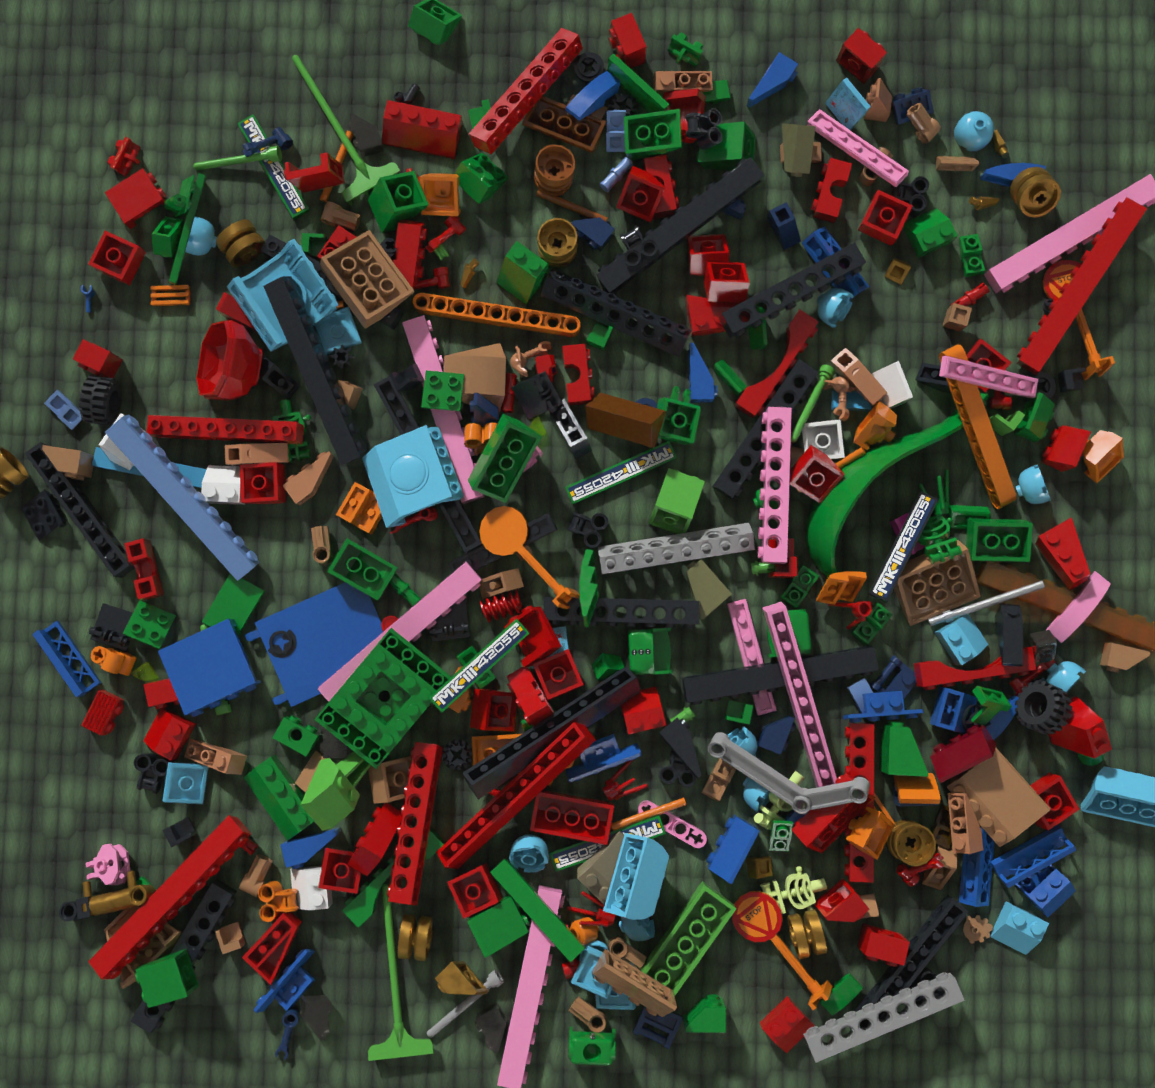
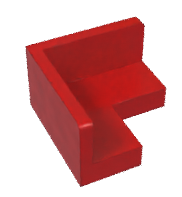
M788 538L787 563L776 564V572L768 573V578H793L797 576V557H794V539ZM775 539L768 540V545L771 548H776L777 542Z

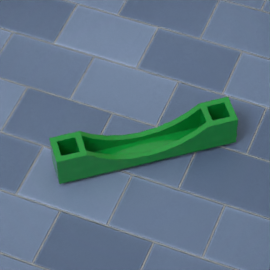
M431 826L425 859H430L445 844V841ZM409 840L408 846L411 848L414 844V841L411 843ZM394 855L387 861L389 865L384 870L380 868L373 874L375 879L370 884L366 881L358 889L360 893L356 897L352 895L344 903L346 907L342 911L358 928L376 910V903L382 885L391 875V868L395 864L396 857ZM409 857L405 860V865L411 862Z

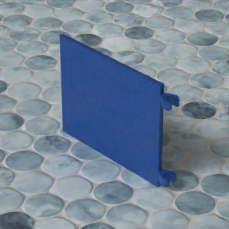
M345 582L255 622L258 630L246 634L245 637L247 641H254L261 637L285 692L273 698L274 704L279 705L288 700L290 706L293 707L321 694L318 690L319 686L383 633L381 628L382 622L371 597ZM291 630L297 640L293 653L283 658L270 654L268 649L270 648L269 639L271 635L276 631L287 632ZM278 634L273 638V645H279L283 651L284 644L289 642V640H283L282 636L284 634Z

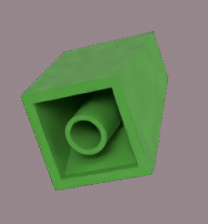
M668 468L648 524L676 534L686 533L705 481L695 476L686 475L679 470Z

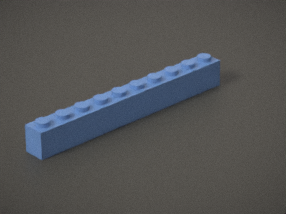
M129 414L123 416L105 431L107 436L237 581L259 563L257 555L245 546L241 537L236 536L231 526L220 518L218 511L205 501L206 499L202 493L196 491L192 486V482L181 474L178 466L166 457V453L162 448L157 447L152 441L153 439L150 434L141 429L134 417Z

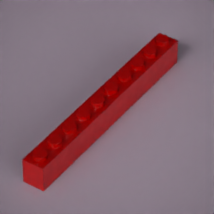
M1128 197L1125 198L1123 203L1120 201L1117 203L1112 211L1115 215L1112 219L1108 217L1101 227L1105 230L1101 235H1096L1091 243L1094 247L1091 251L1086 250L1080 259L1083 261L1080 268L1076 266L1070 274L1072 280L1069 284L1065 282L1059 291L1062 294L1059 300H1053L1048 308L1051 312L1048 316L1043 315L1038 323L1041 326L1038 332H1032L1027 340L1030 344L1027 348L1022 347L1016 356L1019 358L1016 364L1035 375L1040 372L1147 210L1146 207Z
M573 722L436 852L445 868L459 869L595 741V738L585 725Z
M228 815L88 961L101 979H115L118 977L124 966L131 963L135 959V955L148 946L149 940L154 935L160 933L164 925L178 914V910L191 901V896L205 886L206 881L220 870L219 867L224 862L233 857L238 847L243 846L247 842V838L252 833L238 817Z

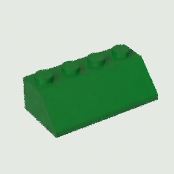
M502 414L468 478L471 489L506 503L542 436L521 421Z
M277 755L269 757L243 777L287 841L314 822L300 805L304 794L295 784V781Z

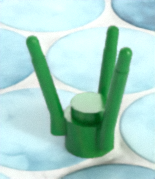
M948 469L945 470V498L941 476H937L939 499L933 510L934 516L950 513ZM919 484L921 492L927 494L923 484Z

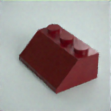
M984 724L980 727L975 725L967 730L968 733L962 736L960 734L955 735L945 745L940 743L933 747L930 758L940 783L994 756L997 744Z

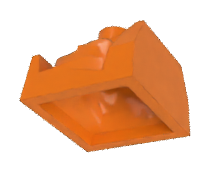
M435 173L421 175L420 185L429 204L421 212V215L459 216L461 213L458 191L459 175Z
M878 401L856 428L854 443L866 450L869 449L870 445H874L877 442L881 443L882 440L889 443L895 436L891 429L896 426L897 415L882 401Z
M1099 431L1087 441L1082 452L1085 464L1088 467L1085 474L1094 482L1098 483L1124 458L1123 438L1112 432Z
M866 807L868 812L864 814L863 818L859 817L858 820L853 818L850 821L849 829L852 832L850 836L846 837V840L857 849L878 860L895 825L882 812Z

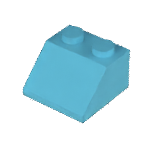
M969 614L954 619V621L934 632L955 665L965 664L976 657L988 645Z
M1006 901L990 937L1026 955L1041 942L1049 923Z

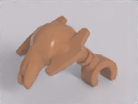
M543 341L539 343L537 348L529 350L524 354L516 346V353L510 359L512 368L519 372L521 378L523 376L528 377V372L524 368L527 359L539 354L541 356L548 355L547 349L551 350V343Z
M842 376L835 377L832 380H824L826 383L823 388L824 390L833 388L839 393V405L834 409L833 413L838 416L841 414L839 419L846 421L849 417V410L846 408V392L851 393L855 391V387H850L849 381Z

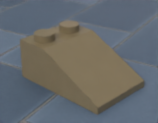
M621 831L616 833L608 841L607 845H603L577 868V879L604 905L624 838V834Z

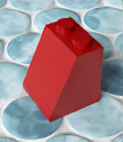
M1077 696L1071 698V703L1069 704L1072 706V711L1069 712L1071 718L1067 719L1066 722L1068 723L1066 726H1061L1062 730H1055L1054 734H1049L1051 743L1094 759L1112 750L1104 720Z

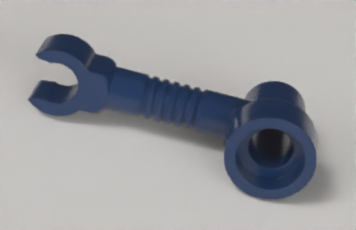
M277 127L272 132L273 136L255 143L248 142L243 144L242 146L245 150L242 152L246 157H249L259 149L275 143L284 151L293 145V140L281 127Z
M296 1007L286 1011L282 1018L285 1030L281 1044L275 1052V1057L278 1056L279 1051H284V1060L289 1055L288 1046L293 1027L299 1021L300 1011Z

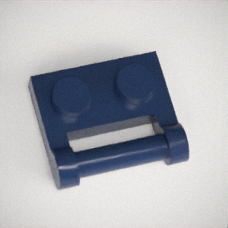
M893 655L890 659L891 662L876 681H872L869 686L877 693L902 691L904 699L916 684V676L913 670ZM898 667L900 669L888 686L883 689L881 687L893 670Z
M644 1006L632 1032L637 1035H644L663 1044L664 1048L669 1049L683 1016L675 1012H671L663 1017L658 1014L654 1016L647 1012ZM646 1022L667 1032L668 1035L665 1037L643 1027V1024Z

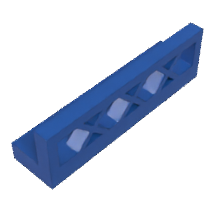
M826 227L814 231L802 242V245L816 263L834 254L833 251L836 253L841 250ZM840 262L839 266L843 269H846L844 267L846 265ZM822 271L827 278H830L828 272ZM860 273L854 276L849 274L843 282L837 285L835 282L832 284L834 288H841L850 292L853 298L869 287Z
M59 621L54 622L44 630H37L32 634L75 697L86 695L102 683ZM56 627L60 632L59 640H53L49 634ZM62 643L70 646V656L63 655L61 652ZM73 659L80 660L82 663L81 671L73 669ZM84 675H90L94 681L87 688L83 683Z
M1057 824L1050 830L1044 831L990 862L996 876L1007 888H1010L1076 851V848L1066 838L1062 827ZM1063 845H1066V846H1067L1066 848H1064V849H1062V850H1057L1058 848H1060V847L1063 846ZM1043 856H1049L1046 859H1041ZM1027 865H1032V867L1028 869H1023ZM1011 874L1015 875L1014 877L1008 880L1006 879V877Z
M981 826L983 850L972 854L963 853L959 903L975 907L989 906L992 877L990 861L993 860L995 841L989 835L986 840L987 832Z

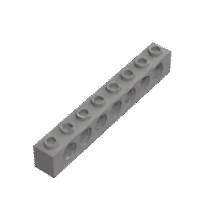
M749 523L600 546L598 547L602 574L750 551L755 550L751 526Z
M940 973L936 976V979L921 981L917 984L918 986L912 989H902L899 991V994L885 996L876 1004H866L857 1012L850 1011L845 1013L844 1017L840 1019L826 1021L825 1025L821 1027L814 1026L809 1028L803 1035L815 1063L965 1001L955 977L951 973ZM942 988L941 994L934 996L935 990ZM923 996V1001L920 1004H916V998ZM905 1004L904 1010L898 1012V1005ZM881 1012H887L884 1019H878ZM867 1019L868 1024L865 1027H860V1022ZM849 1027L850 1031L848 1034H841L843 1028ZM826 1035L832 1036L829 1042H823V1037Z

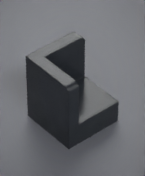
M417 364L410 365L403 372H392L390 374L397 391H410L424 382Z
M1086 367L1064 370L1058 373L1060 393L1083 389L1082 373L1087 371Z
M189 817L162 830L171 848L197 834Z

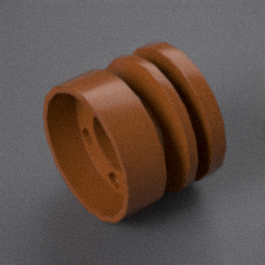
M553 144L539 151L536 156L534 182L540 192L550 196H559L570 189L575 170V159L569 149Z

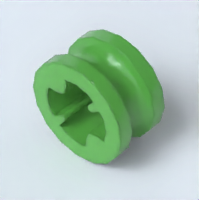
M442 244L434 250L440 261H443L444 257H449Z

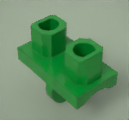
M682 32L677 36L674 34L671 37L667 51L677 57V64H680L683 60L696 67L703 52V44L698 41L694 42V44L687 42L688 37Z

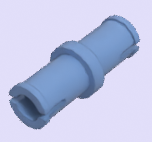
M624 157L616 168L610 170V174L600 183V187L608 193L618 181L621 182L623 180V176L633 167L632 161Z

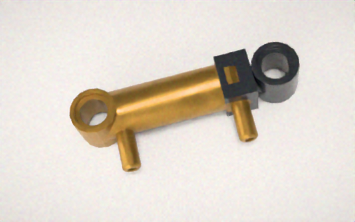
M135 871L127 872V889L92 896L91 882L86 881L82 883L84 898L63 903L59 909V915L63 921H79L142 906L156 890L151 885H136Z

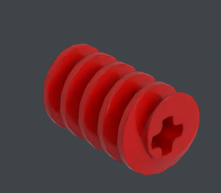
M515 589L514 596L509 591L508 598L503 593L500 596V600L496 596H493V602L486 598L485 605L480 600L483 615L489 623L492 621V616L495 620H499V614L506 618L507 612L513 616L514 609L518 614L521 613L522 605L517 589Z

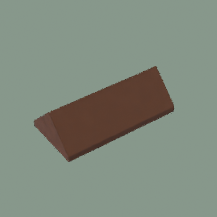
M544 96L530 109L522 122L523 126L591 153L597 150L606 125V121L591 115L577 120L565 110L566 105Z
M599 393L585 405L588 429L651 448L655 447L667 413L665 410L604 393Z

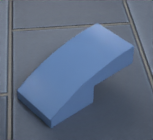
M607 110L606 152H625L624 116H626V110Z
M56 390L44 403L71 430L83 420L80 410L60 390Z
M865 678L847 687L861 714L864 713L862 694L873 693Z

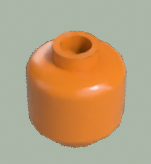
M590 917L575 920L570 926L571 932L583 945L595 941L598 937V926L579 925L580 921H594Z

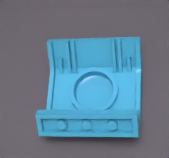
M295 239L288 241L279 254L258 269L242 278L239 276L233 278L227 286L271 352L288 342L263 287L264 285L283 276H292V279L297 284L298 293L305 302V309L313 321V326L337 310L336 307L338 306L335 296L329 291L324 280L314 269L313 263L308 260L302 247Z
M427 425L405 433L374 446L362 457L386 528L401 526L406 523V516L435 504L460 500L464 497L439 426L427 428Z

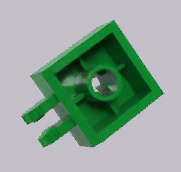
M674 386L670 399L665 397L658 399L657 408L667 411L658 438L685 445L693 444L701 408L698 405L689 403L691 395L689 389H685L682 401H678L680 388Z

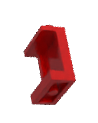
M698 88L663 93V99L669 103L668 110L680 109L682 142L693 143L697 140L696 138H688L686 136L688 125L685 116L689 113H704L706 96Z
M327 152L320 154L321 165L299 170L292 163L285 162L284 176L286 180L303 193L345 184L343 165Z
M143 168L104 192L124 224L130 229L137 225L135 220L160 204L164 205L167 198L162 188L158 189L155 185L157 180L151 172L147 173Z
M531 605L524 608L522 614L508 620L509 623L504 626L506 628L515 619H518L529 632L519 642L525 658L521 660L523 667L533 666V663L545 659L562 647L541 606L532 607Z

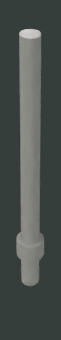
M1039 581L953 611H944L942 615L928 620L931 626L945 621L948 623L954 621V618L1043 589L1045 586L1043 581Z

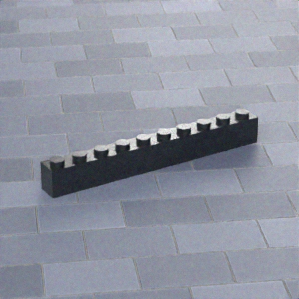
M751 157L747 160H741L736 165V169L732 172L730 170L725 172L721 176L720 181L716 184L713 182L708 185L703 194H697L690 200V204L686 207H679L674 212L675 215L670 219L667 217L662 220L657 229H651L646 232L644 240L653 239L658 245L659 254L655 259L647 260L642 257L641 266L636 270H631L626 266L624 254L621 252L613 258L614 261L611 264H605L598 269L599 273L596 276L608 293H616L763 182L765 175ZM652 245L645 248V252L648 254L653 253L655 247ZM632 255L629 257L628 262L636 263L638 257Z
M283 276L264 285L263 287L341 465L365 456L368 453L367 445L361 438L358 425L354 422L351 408L344 400V392L338 385L336 374L331 369L328 355L321 346L320 337L315 332L313 321L305 309V302L298 293L295 280L292 279V276Z
M390 376L373 384L401 435L420 428L401 392L396 390ZM460 500L438 503L466 554L483 545Z
M870 645L801 657L809 685L816 684L818 680H823V682L835 681V677L841 676L842 679L853 678L854 674L859 673L862 676L871 675L873 671L878 670L875 647ZM778 661L681 677L685 701L687 703L690 702L691 705L701 704L702 700L707 699L710 702L721 700V697L724 696L738 698L742 693L755 695L759 694V690L766 689L767 692L777 691L778 687H786Z
M625 666L463 772L462 774L468 787L479 800L524 770L573 722L589 727L639 694L641 690L637 677Z

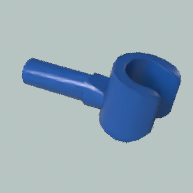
M82 285L81 292L85 295L86 312L91 313V298L94 297L96 292L91 285L90 290L86 292V287Z

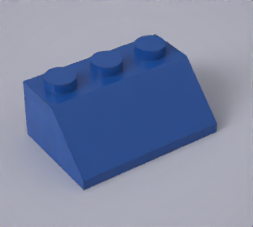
M735 814L733 818L729 817L727 820L724 835L718 837L715 844L717 848L714 853L711 852L706 861L709 870L730 884L733 883L759 833L755 825Z

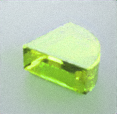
M535 418L529 427L541 436L547 435L540 418Z
M145 662L131 672L135 678L144 681L159 678L150 662Z

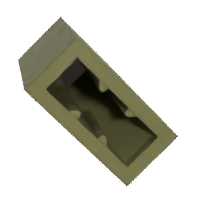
M782 124L784 171L791 172V176L802 177L803 173L810 174L816 126Z
M701 559L698 562L693 560L687 566L689 570L686 572V577L693 600L700 601V619L703 620L732 593Z

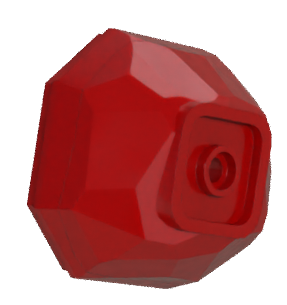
M232 320L220 321L210 325L201 345L196 376L199 395L203 396L204 399L230 401L247 395L251 387L256 386L263 353L262 349L257 348L243 325Z

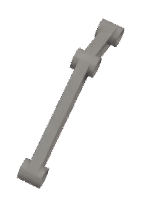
M722 732L716 733L708 746V752L711 756L721 758L790 804L793 810L799 814H805L809 810L846 803H864L868 796L870 783L863 777L854 778L853 781L812 789L801 788L732 742Z

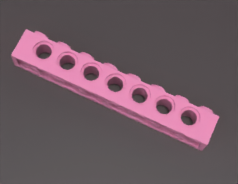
M768 407L766 412L762 414V424H765V431H762L761 442L765 443V448L761 451V462H764V470L760 472V481H763V489H760V500H763V508L759 509V520H762V527H759L758 538L762 539L761 547H758V558H761L762 564L787 563L792 409L787 407ZM771 425H779L781 431L774 432L771 428ZM777 443L780 446V451H773L771 444ZM770 463H778L780 469L778 471L772 470ZM771 481L777 482L779 489H771L769 483ZM769 501H776L778 509L770 508ZM769 520L777 521L778 527L776 529L770 528L768 525ZM768 539H775L777 547H769Z

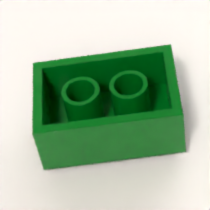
M968 519L966 547L969 550L971 560L1030 562L1033 523L1027 520Z

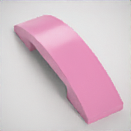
M1094 571L1083 584L1084 588L1065 611L1055 618L1046 631L1060 643L1064 642L1098 605L1111 583Z

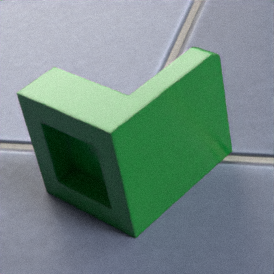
M302 233L301 247L304 254L309 257L318 258V254L328 239L325 234Z
M596 323L592 332L589 333L587 344L604 351L613 332V327L609 326L607 328Z
M602 653L592 664L597 680L604 681L624 668L620 656Z
M729 700L725 719L750 724L753 705Z

